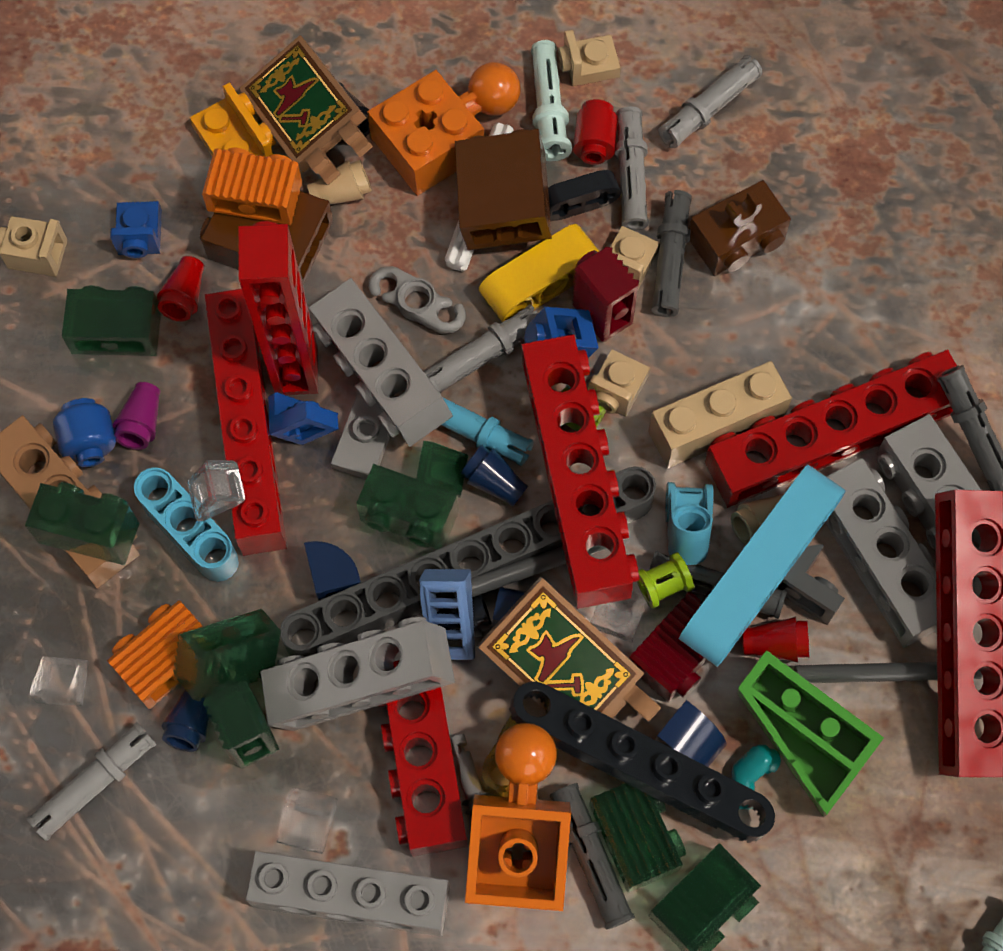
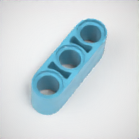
M157 467L148 468L141 472L135 480L134 493L151 520L205 578L215 582L231 578L237 571L239 561L228 535L169 472ZM162 487L168 489L163 498L154 501L148 499L153 490ZM194 518L197 520L194 527L188 531L181 532L176 530L178 524L184 519ZM223 549L226 551L225 556L217 563L205 562L206 556L212 550Z

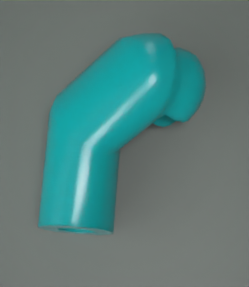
M767 745L753 746L733 765L731 779L755 791V781L765 773H775L781 765L779 752L769 748ZM741 805L739 809L749 810L753 809V807L749 808L748 805L742 807Z

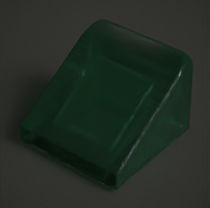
M423 441L416 477L417 491L461 498L465 478L461 471L468 462V455L435 442Z

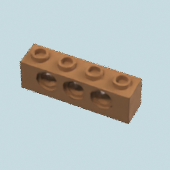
M22 415L0 432V474L98 589L140 556L132 543L138 536L121 516L113 521L107 514L105 509L110 504L95 485L88 489L83 486L78 480L83 475V472L70 456L59 458L53 451L52 447L57 442L41 423L33 427ZM41 461L46 462L41 471L28 474L33 464ZM66 492L73 493L67 503L54 505L57 497ZM90 524H100L96 534L87 538L81 537L85 527Z

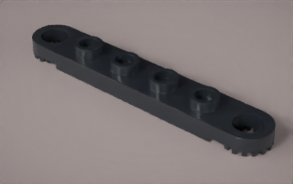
M525 683L518 688L511 699L509 711L512 715L511 719L515 720L517 724L531 723L542 727L553 738L556 748L715 829L720 828L733 837L739 838V841H747V843L757 842L774 825L775 812L773 806L762 794L544 683ZM533 696L537 700L540 698V702H544V707H547V714L543 717H534L528 714L524 709L523 699L533 698ZM741 805L742 807L748 805L749 808L753 807L754 811H758L757 816H760L758 827H750L742 822L739 817V807Z

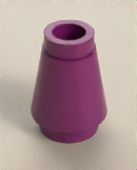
M138 382L135 384L134 390L113 422L114 435L120 445L134 450H143L148 447L149 442L155 439L159 396L161 393L157 386L148 382Z

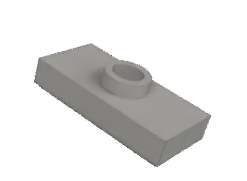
M359 392L333 456L331 466L334 470L374 482L389 442L390 434L377 417L383 410L377 403L369 407Z

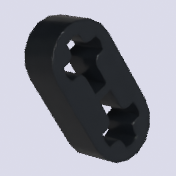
M600 170L548 187L550 220L566 219L605 207L616 201L620 197L621 190L614 173L610 170Z

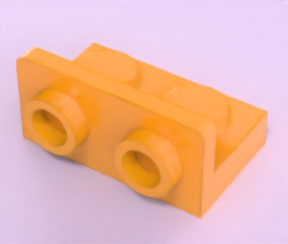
M230 82L222 86L225 95L223 100L190 117L193 128L212 156L216 148L223 151L232 147L242 148L250 154L252 153L255 156L261 155L264 158L273 155L271 147L276 145L270 129L264 122L258 125L253 117L255 110L249 98L244 92L237 94Z

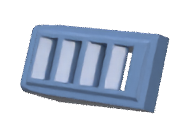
M425 569L419 579L423 617L426 618V621L436 625L460 624L461 630H446L447 639H460L463 647H449L451 660H474L475 639L471 569ZM436 592H456L457 598H436ZM437 608H458L459 614H437Z

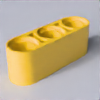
M571 224L553 234L552 239H545L492 272L482 281L478 291L499 319L504 322L526 306L532 305L534 310L572 287L575 284L574 273L576 271L574 269L577 262L588 252L593 250L599 252V250L578 224Z

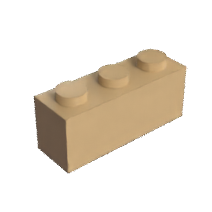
M770 361L653 411L648 432L668 469L707 452L712 441L725 433L735 432L738 435L751 430V426L762 418L775 416L778 419L785 416L792 397L773 362Z

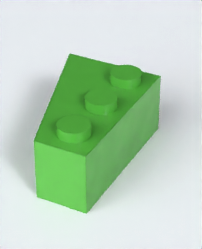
M767 650L738 687L737 694L779 752L818 811L825 817L884 737Z

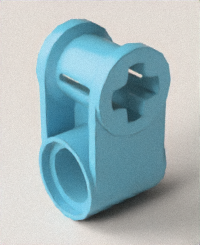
M667 482L665 522H667L668 552L669 555L678 552L686 565H697L708 556L713 522L712 484H705L703 488L676 487L674 482Z

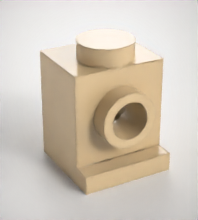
M11 216L8 227H0V256L8 269L57 277L68 239L58 220L50 219L49 222Z

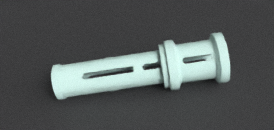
M541 40L534 43L531 49L537 108L532 115V123L540 131L546 161H559L572 153V143L566 134L569 113L561 105L560 79L556 55L557 45L549 40Z

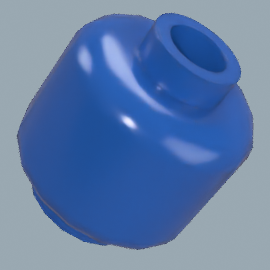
M80 398L63 404L61 411L53 419V428L60 456H70L80 467H92L101 464L105 460L104 456L109 454L116 446V437L110 412L106 407L97 404L93 399Z

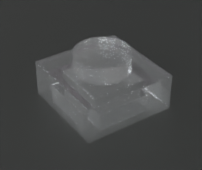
M632 591L631 599L596 605L590 623L601 632L632 643L647 602L642 594Z

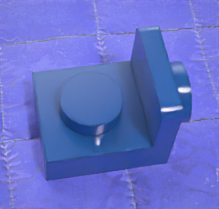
M159 201L117 203L116 228H111L110 238L118 255L142 258L147 254H160L162 209Z
M278 392L268 397L269 435L304 445L339 430L338 413L322 408L316 402L301 401Z

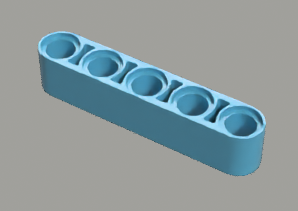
M806 465L682 631L679 640L718 667L832 514L846 493V490L810 465Z

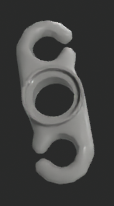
M381 267L369 279L368 287L373 296L380 295L379 282L382 279H394L396 281V288L392 292L383 293V301L397 306L406 319L418 322L437 333H454L462 327L466 320L464 306L456 304L454 306L455 319L451 322L440 321L438 318L439 311L443 308L451 307L452 300L436 293L429 281L416 278L397 267ZM420 291L429 297V302L422 308L414 309L405 303V299L410 293Z

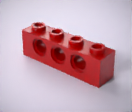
M399 660L393 662L394 668L398 665ZM441 687L379 705L378 707L387 706L389 723L381 724L385 752L394 751L397 769L388 770L392 799L401 797L404 816L395 817L399 845L409 844L412 857L468 847ZM418 701L425 707L423 714L413 720L403 718L399 711L406 702ZM425 746L432 751V757L429 762L422 766L410 764L406 757L413 747ZM430 791L437 794L440 798V803L434 811L422 813L414 808V800L420 793Z

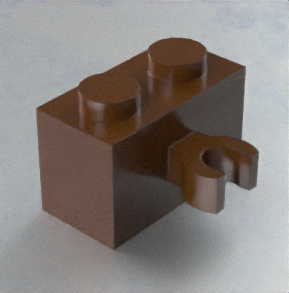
M762 180L692 216L689 226L691 230L690 242L713 276L725 270L733 272L744 266L750 257L761 251L769 253L780 247L786 239L791 218L765 181Z

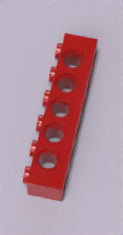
M260 221L252 226H238L239 282L274 393L278 392L283 395L319 394L318 346L288 224Z
M242 289L204 294L235 539L243 556L287 549L273 440L272 435H269V411L260 346Z
M574 334L521 344L522 366L576 608L580 609L631 599L633 582L639 581V571L635 555H626L623 539H629L628 524L624 511L616 513L613 497H619L618 482L614 469L606 470L603 456L609 455L608 440L605 429L597 430L594 416L600 414L598 398L595 389L587 390L584 376L590 375L587 352L585 349L578 350ZM564 383L569 385L571 389L565 392H558L551 387L555 384ZM566 423H575L581 429L576 432H565L560 427ZM576 463H584L591 470L583 474H577L572 472L569 467ZM593 504L599 507L601 511L596 515L587 516L579 512L578 509L582 505ZM594 546H603L611 554L606 558L597 559L590 556L587 551Z
M947 349L935 355L932 352L922 353L913 358L906 367L896 371L893 368L883 369L875 373L869 379V382L856 387L852 383L846 384L833 391L829 398L815 403L813 399L804 401L795 406L788 415L778 419L775 416H767L751 426V430L738 435L735 432H728L717 437L708 448L705 464L727 508L794 481L806 465H810L818 471L881 445L886 436L928 414L932 416L935 422L951 416L950 414L953 410L940 382L936 378L940 373L957 366L949 350ZM906 388L918 389L923 397L916 398L911 396L906 391ZM866 404H877L882 407L885 413H873L867 408ZM826 420H839L846 429L835 430L827 424ZM797 435L804 439L806 446H794L789 443L786 437ZM751 451L760 452L766 457L767 461L764 463L752 462L746 453Z
M955 489L935 493L939 774L953 777H1003V491ZM974 529L978 531L981 538L979 549H976L972 543V532ZM975 576L980 579L982 585L979 596L974 593L972 587ZM976 623L982 629V639L979 644L973 636V628ZM977 670L983 676V685L979 691L974 685V675ZM980 717L984 724V731L978 739L974 727L977 719Z

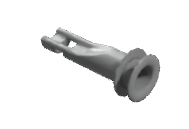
M458 734L450 738L460 765L461 784L466 797L461 805L469 806L465 814L472 815L474 794L491 796V794L483 791L471 753L464 749V746L467 745L465 735Z

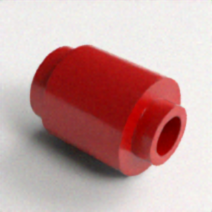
M600 99L588 100L582 104L581 109L576 115L573 151L577 157L587 164L598 165L614 156L617 115L611 103Z

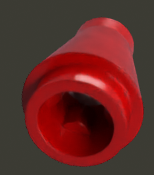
M183 256L174 272L158 292L157 300L159 303L157 307L165 317L182 322L189 320L191 315L198 311L201 280L205 269L202 261L192 256Z
M796 617L755 627H748L743 633L744 655L762 656L767 650L780 660L798 663V658H810L808 621H796Z

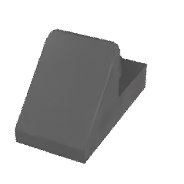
M824 545L807 546L776 589L786 590L785 598L828 625L845 598L838 594V589L830 581L819 576L813 578L807 574L819 557Z

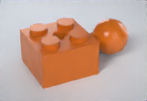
M489 62L481 65L473 72L468 83V91L457 96L439 72L434 70L367 111L371 139L416 196H419L457 172L455 141L470 139L474 136H484L483 126L474 117L476 114L482 112L486 115L498 116L509 112L516 105L521 91L518 76L509 66L503 63Z
M531 723L516 724L508 728L498 739L495 747V761L501 774L509 780L508 797L474 794L465 903L563 911L571 808L570 802L537 800L538 783L550 775L557 759V750L553 738L545 729ZM515 843L524 844L525 849L531 850V852H523L522 860L512 859V851L506 849L512 848Z

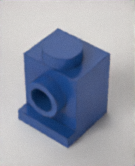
M543 307L525 330V343L574 334L576 335L575 340L578 350L585 349L588 358L599 348L589 310Z

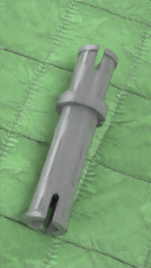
M745 55L734 67L711 84L703 93L696 98L690 97L682 104L684 108L659 127L658 132L666 145L670 143V147L675 149L697 129H704L711 123L710 118L762 76V68L755 58L751 61V56Z
M629 106L623 107L616 112L618 142L615 144V156L619 159L621 225L636 231L644 229L649 225L644 157L648 154V146L643 140V113L639 108Z
M528 305L508 320L500 324L497 322L493 323L488 327L489 331L423 372L438 392L441 393L499 355L504 354L506 356L513 352V347L525 339V330L538 312L534 311L532 305Z
M136 722L129 731L106 751L101 748L95 753L97 759L35 813L27 817L28 822L33 828L35 826L38 828L51 816V819L36 831L44 840H49L52 834L103 791L112 781L116 779L120 782L126 776L124 771L150 748L157 745L156 742L147 734L137 744L132 746L133 743L146 733L145 729Z

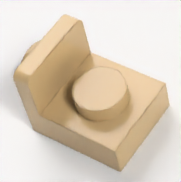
M573 29L564 31V46L558 47V57L562 72L569 71L572 86L620 77L621 68L611 35L576 41Z
M621 226L611 245L613 247L612 253L618 254L617 260H623V266L629 267L628 273H634L633 279L639 280V289L659 251L660 242Z
M611 349L599 373L593 375L589 381L588 390L595 389L598 403L605 408L606 413L614 414L617 412L626 417L649 376L650 367Z

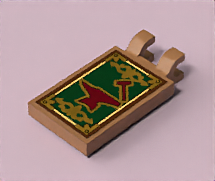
M301 35L239 88L241 92L247 95L254 110L268 126L289 158L299 164V169L304 173L311 167L316 174L319 173L328 185L341 175L326 155L338 142L343 139L360 158L373 147L357 127L366 119L365 115Z
M539 577L477 644V647L519 686L528 682L544 683L611 718H614L627 703L648 722L661 709L655 701L635 684L645 673L542 577ZM533 696V699H534L537 703H539V704L546 710L547 707H546V708L544 707V704H545V703H544V702L541 703V702H540V700H541L540 698H538V700H537V699H535V697Z

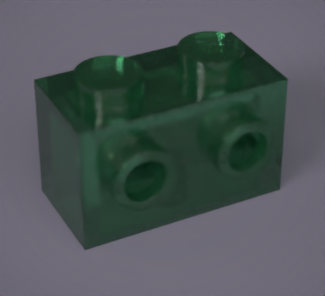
M374 463L356 502L360 521L366 526L379 532L387 533L389 531L403 536L412 544L423 548L433 547L440 549L445 547L459 513L457 493Z
M59 482L57 487L40 483L25 523V527L39 544L125 566L140 524L126 500L107 493L101 494L100 498L86 495L81 488L64 482Z

